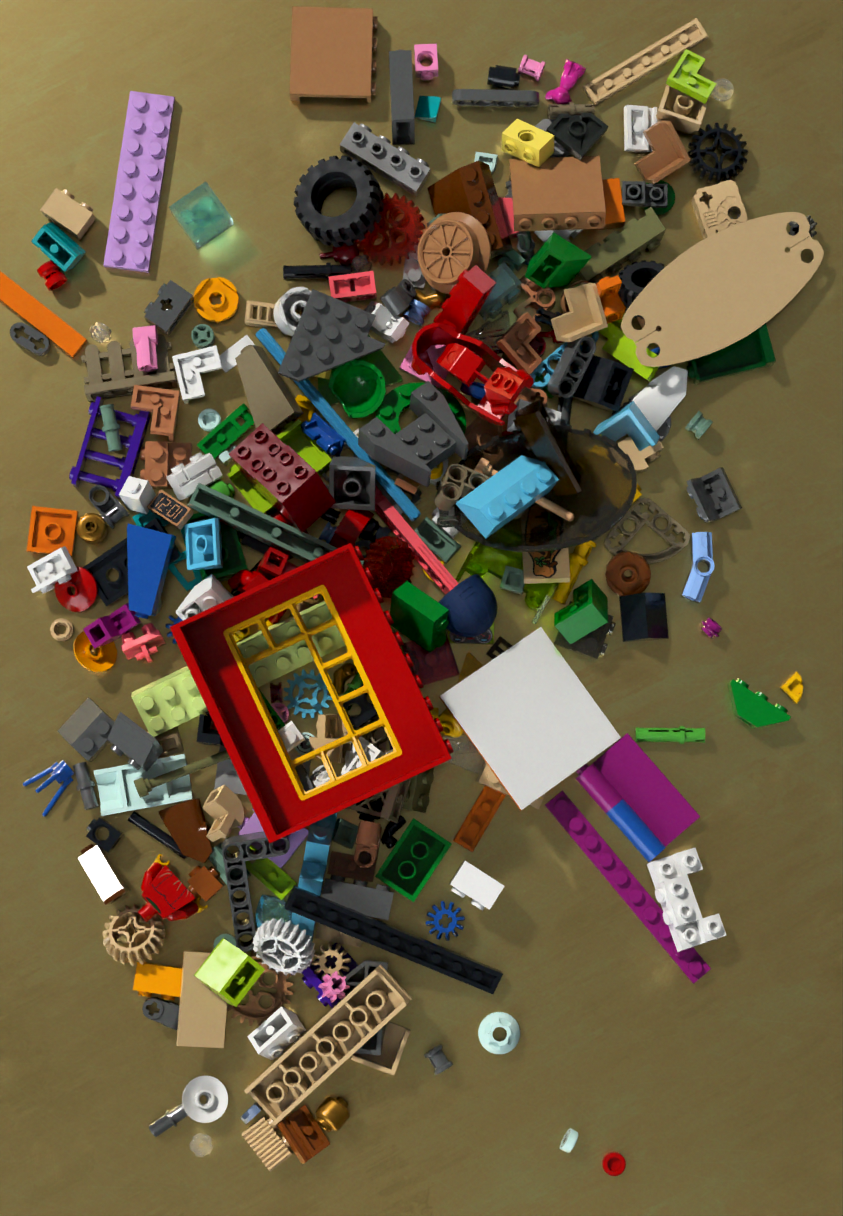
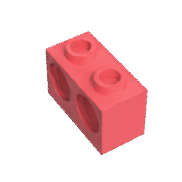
M373 271L328 277L330 293L333 298L345 303L377 298Z

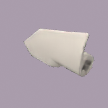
M673 366L652 380L647 387L629 398V402H635L656 432L686 396L688 370Z

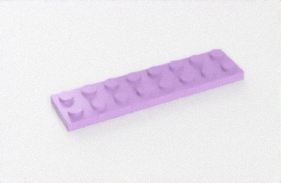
M130 91L104 267L149 273L175 97Z

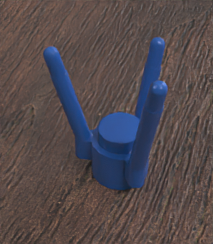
M63 760L59 763L56 761L51 767L23 783V786H27L50 773L52 776L35 790L36 793H39L54 780L59 784L63 781V784L42 813L44 817L52 809L66 787L73 781L71 776L75 773Z

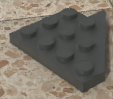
M312 289L278 374L301 382L383 349L385 343L368 337L376 315Z

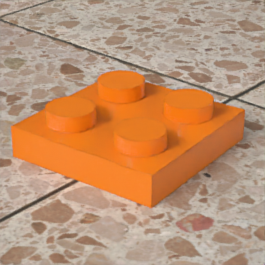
M32 506L27 552L50 554L66 546L70 556L73 557L79 512Z

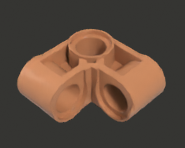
M525 275L516 282L529 297L514 309L513 313L518 319L522 314L528 312L535 320V315L543 316L536 313L539 308L551 311L555 307V293L551 288H542L527 279ZM548 295L552 300L549 304H542L539 301L540 297Z
M360 821L355 862L361 869H369L375 863L382 831L381 824L368 821ZM363 852H368L372 856L371 862L367 865L361 864L358 860L359 855Z

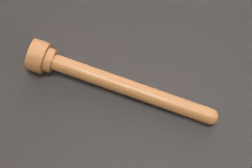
M483 457L475 468V471L489 477L498 473L489 464L490 461ZM545 497L535 502L567 521L574 519L572 512Z

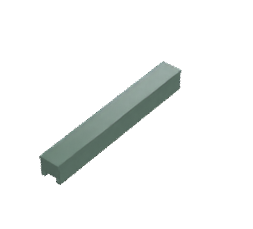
M198 483L187 505L189 508L212 519L218 518L221 523L305 563L338 549L307 533H301L298 529L201 483Z

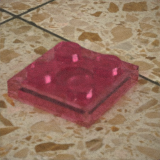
M447 633L445 643L441 647L434 649L431 653L414 641H409L402 645L404 653H408L414 666L410 668L413 676L419 675L423 686L460 674Z

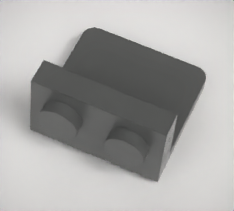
M723 467L700 478L687 481V492L698 506L696 508L698 516L702 520L704 519L705 522L719 520L742 509Z

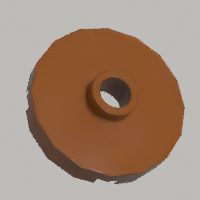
M626 551L618 553L611 558L607 564L605 575L610 589L619 596H626L645 591L650 583L651 570L649 563L643 556L636 552ZM630 570L632 575L627 577L624 575V572Z

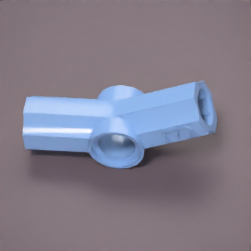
M712 532L692 533L693 564L682 596L699 603L702 600L715 566L713 561ZM698 562H706L709 567L708 572H700L697 567Z

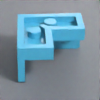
M634 401L597 425L593 432L595 436L601 434L609 446L628 434L640 451L650 445L653 447L660 438Z

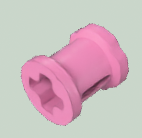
M524 55L518 73L520 75L524 73L532 76L539 82L546 62L542 61L540 63L528 58V55Z

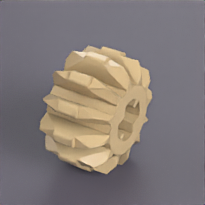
M328 942L327 951L323 945H320L319 949L323 954L314 953V956L320 958V960L311 962L314 966L320 965L314 973L319 974L323 970L324 974L322 977L326 974H330L331 977L332 973L337 971L338 975L343 977L340 969L347 972L350 969L348 966L343 965V963L351 962V958L343 959L342 957L348 953V950L345 949L339 953L340 943L336 945L335 950H332V942ZM331 955V958L333 956L337 958L335 962L336 967L331 968V965L327 967L325 964L328 961L326 957Z

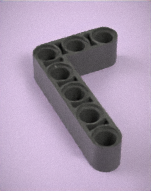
M264 831L231 836L222 843V854L236 944L244 952L253 950L254 944L252 942L256 933L245 861L286 854L290 848L288 835L281 838L285 842L279 847L274 846L273 842L269 843ZM254 842L262 844L258 850H252L250 845ZM230 846H236L239 848V850L234 854H230L226 851L227 848ZM234 868H239L242 870V873L238 876H233L230 874V871ZM238 890L245 892L242 898H236L233 894ZM245 912L249 916L245 920H239L237 915ZM245 934L252 937L248 942H243L240 938Z

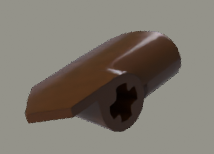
M192 799L160 810L158 813L182 854L206 863L213 852L211 840L206 837L211 826L209 822L205 821L200 799Z

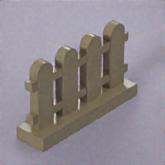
M157 334L158 369L152 372L138 370L137 352L133 338L130 341V348L122 349L119 342L111 341L107 346L108 352L99 353L96 345H88L85 348V355L81 356L82 363L87 364L88 377H84V389L88 402L95 401L97 396L102 399L133 395L134 385L162 389L177 388V378L173 371L175 370L174 363L169 364L167 350L172 349L171 342H166L164 335ZM131 355L133 370L125 371L123 357ZM109 359L111 373L102 374L100 360Z

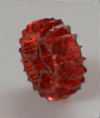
M385 536L376 539L374 543H370V549L365 550L367 556L363 560L365 562L363 568L368 567L374 581L370 583L373 590L378 588L383 598H392V592L406 581L412 583L410 578L414 575L412 570L416 565L412 561L415 556L411 555L412 549L408 547V543L398 537Z

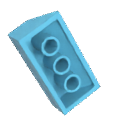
M521 455L460 499L456 505L486 539L549 493L559 479L544 462Z

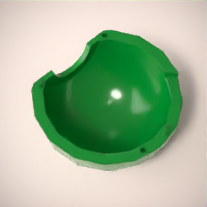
M364 360L351 361L339 366L332 374L328 384L333 395L339 400L345 412L351 418H362L374 413L383 404L386 395V381L381 371L374 364Z

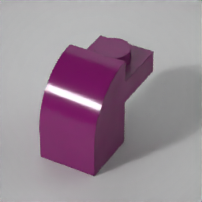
M127 603L110 615L98 618L83 630L95 649L121 638L123 634L128 633L129 630L140 624L141 621L139 617L134 616L135 611L129 610V603Z

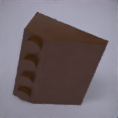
M481 161L458 168L428 187L435 217L438 214L451 212L469 214L479 220L485 227L491 243V258L513 250L488 164Z

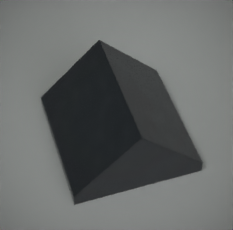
M644 592L619 597L623 642L669 639L665 593Z

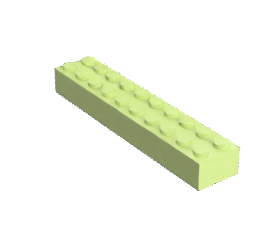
M325 601L299 612L307 629L332 619ZM293 616L268 627L276 644L301 632ZM336 625L312 636L320 657L346 646ZM262 631L237 642L245 659L269 648ZM302 640L250 664L249 669L257 687H260L314 661L305 640ZM188 666L131 692V697L149 734L153 737L208 712Z

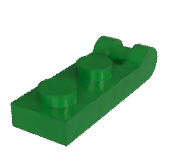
M245 404L240 405L197 444L198 448L204 454H212L214 460H216L220 454L255 426L253 417L248 412L249 408ZM240 417L245 421L242 426L236 421Z

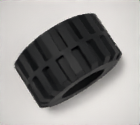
M641 260V262H633L632 265H626L624 270L619 272L622 284L618 294L626 307L624 313H626L632 302L650 281L665 268L664 264L656 263V261L646 262V260ZM640 315L634 316L635 318H636V317H641V319H644V318H643L642 316H640Z

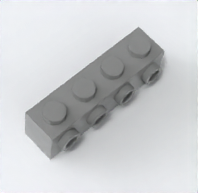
M354 122L340 143V151L353 159L361 161L369 169L417 197L430 176L431 169L429 164L420 158L417 160L409 156L410 153L402 147L397 149L390 144V140L386 137L374 135L368 126L364 124L358 125Z

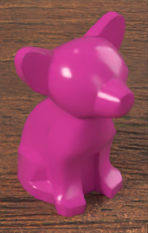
M566 59L560 87L547 92L545 98L548 100L552 99L556 104L572 102L569 91L576 84L578 78L582 77L585 73L586 68Z

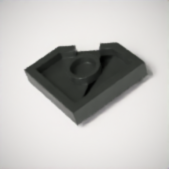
M567 113L560 114L546 129V132L555 135L554 140L581 160L607 131L609 126L592 113H582L581 115H569Z

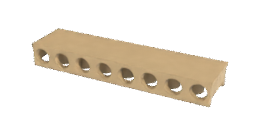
M380 964L244 1090L245 1093H249L272 1118V1123L277 1125L398 1014L412 998Z

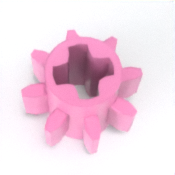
M335 971L331 977L328 974L322 977L325 982L318 986L323 991L322 997H328L331 1002H334L337 996L341 1000L346 996L343 991L350 988V986L346 985V976L341 977ZM333 984L336 985L335 990L332 988Z

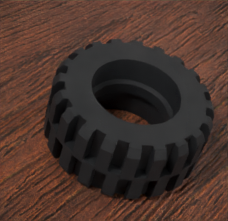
M337 155L330 156L327 161L324 158L319 160L318 165L315 167L311 165L307 169L308 173L306 175L302 174L299 179L301 184L297 185L294 191L297 197H294L295 212L302 225L315 240L321 241L322 244L330 246L331 243L334 247H342L344 243L347 246L355 244V240L359 239L361 242L366 238L365 234L368 232L371 234L376 229L374 227L375 222L379 223L382 218L379 212L384 211V203L382 202L384 196L374 175L361 161L357 159L351 160L349 156H341V159ZM345 186L357 189L356 200L347 212L335 217L322 215L323 201L330 192Z

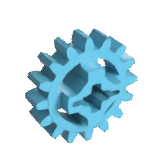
M303 669L301 676H298L296 673L293 674L294 681L287 680L290 687L284 688V691L288 693V696L284 697V701L291 702L287 708L291 709L294 707L293 714L295 716L301 712L303 719L306 718L307 714H310L311 718L314 719L315 712L323 714L321 710L323 707L329 709V705L326 702L327 700H332V698L328 695L329 691L320 673L315 676L314 669H311L310 674H306V671ZM304 679H313L317 683L314 685L306 684ZM297 684L299 687V693L293 699V690ZM306 688L309 691L314 690L312 693L313 698L310 700L307 697L304 699L302 697L305 694L303 690ZM323 690V700L319 703L317 700L318 693ZM303 703L310 704L313 709H303L299 705Z

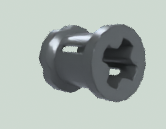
M442 1044L424 1054L425 1058H428L433 1065L435 1075L453 1065L452 1061H448L442 1051Z

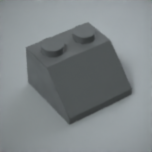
M333 456L329 465V492L336 503L330 508L375 511L376 466L357 457Z
M88 697L62 725L58 732L87 761L92 762L109 744L107 739L115 721Z
M121 712L118 714L107 739L112 745L110 749L120 757L123 754L128 757V763L136 770L142 768L147 772L164 749L156 738Z

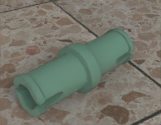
M114 404L100 406L104 425L102 431L106 434L108 451L122 450L123 447L119 435V429L121 428L120 424H117Z

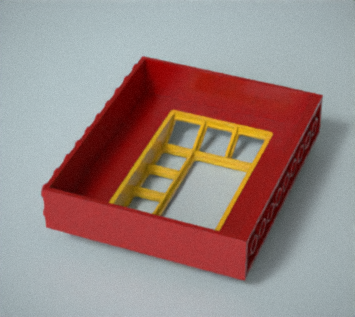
M352 543L346 544L170 627L269 843L277 841L452 759L450 754L454 752L449 740H443L440 732L444 731L438 717L434 719L430 712L434 707L428 696L423 697L420 689L424 688L420 677L419 675L413 676L410 669L414 666L408 653L403 654L400 646L404 645L400 634L398 631L393 633L390 626L394 624L388 610L383 611L380 604L384 600L378 588L373 590L370 583L374 581L368 567L363 568L360 561L364 560V557L358 545L353 547ZM321 594L332 615V619L307 629L296 605L315 595ZM285 609H290L301 632L276 644L264 620ZM257 623L269 648L245 659L233 634ZM336 625L348 652L323 663L312 640V636ZM305 640L348 734L292 760L250 672L249 665ZM352 659L364 685L340 697L327 670ZM368 693L379 716V720L361 729L354 730L343 703ZM379 727H384L394 750L369 762L359 737ZM351 741L362 765L337 777L327 752ZM320 756L330 780L305 792L295 768L306 761Z

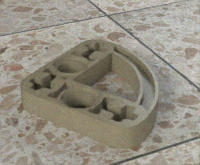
M641 498L607 535L604 545L607 551L614 556L618 553L626 552L627 550L623 548L641 527L646 524L671 545V547L657 553L640 554L649 564L665 561L679 553L688 544L690 536L684 527L651 499ZM640 503L642 505L647 503L649 505L648 510L652 514L655 510L659 512L653 517L651 522L648 520L651 515L647 512L643 514L639 512L641 509ZM659 517L666 518L668 521L667 528L663 530L657 528L655 524L656 519ZM625 520H633L636 523V529L631 532L626 531L623 527ZM672 525L676 527L672 530L677 535L682 533L684 535L682 538L684 543L680 541L675 543V536L672 533L669 536L665 535ZM619 528L621 533L629 538L626 540L623 536L619 541L621 546H614L612 548L609 539H615L620 534L616 531Z

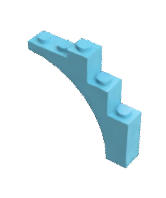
M338 812L311 824L309 828L298 887L318 896H321ZM292 913L291 923L294 925L299 924L301 930L305 929L306 935L312 936L311 941L313 942L316 922Z

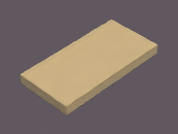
M184 951L177 1046L224 1048L227 1002L194 976L211 954L209 952Z

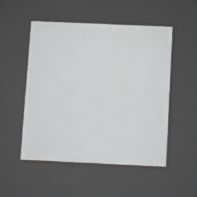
M542 627L439 696L520 811L621 738Z

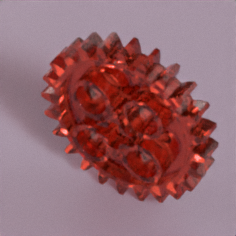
M385 193V197L382 200L384 211L379 212L382 219L379 223L374 224L376 229L371 234L369 232L365 234L366 238L361 242L359 239L354 242L360 244L357 249L363 252V256L366 259L370 257L372 263L378 260L379 264L383 266L387 260L388 264L392 266L393 260L396 259L401 264V257L404 256L409 260V252L417 253L414 246H418V238H421L423 234L420 230L425 229L426 226L424 223H421L424 217L422 214H419L420 209L418 206L414 207L415 203L412 200L408 201L405 195L399 199L397 193H394L391 198L388 193ZM399 214H404L401 220L395 221ZM405 235L403 241L396 243V239L399 236ZM377 238H383L380 244L374 245Z

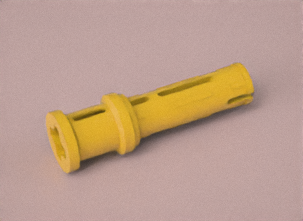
M578 536V543L573 553L569 554L570 582L559 583L552 597L553 600L563 605L566 604L583 566L585 567L588 564L587 559L592 549L597 546L596 543L582 536Z

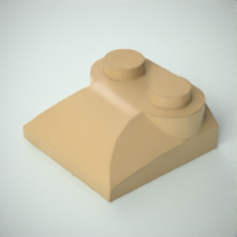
M666 85L656 118L658 122L660 120L671 121L676 130L692 134L699 131L708 101L704 104Z

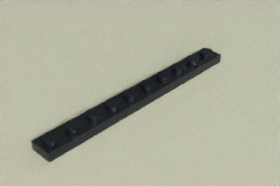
M293 886L284 906L288 911L490 994H494L503 975L500 970L297 886Z

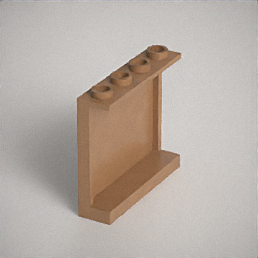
M292 6L291 101H300V97L367 98L368 103H371V95H376V82H372V73L376 74V60H372V52H377V38H373V30H377L378 16H373L372 8Z
M584 156L581 160L576 157H550L540 167L521 159H509L514 232L605 228L606 208L599 156Z

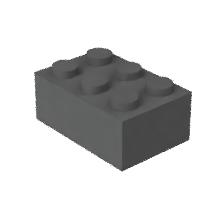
M331 875L330 879L325 878L321 897L369 917L389 920L394 892L390 891V886L377 884L376 888L368 887V882L354 879L353 883L344 882L345 877Z

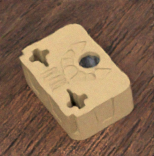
M732 180L696 190L692 198L693 210L703 239L748 220L738 186ZM704 198L705 201L709 200L708 205H706L705 202H700L701 199ZM730 212L737 214V218L729 217Z

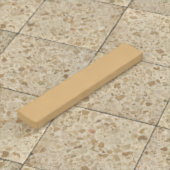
M695 18L585 84L583 89L594 106L680 56L686 49L690 50L705 41L709 36L699 20Z

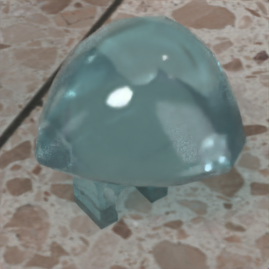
M262 895L256 909V929L265 923L266 920L271 921L273 918L277 921L283 918L285 922L291 920L293 912L284 908L286 901L274 896Z

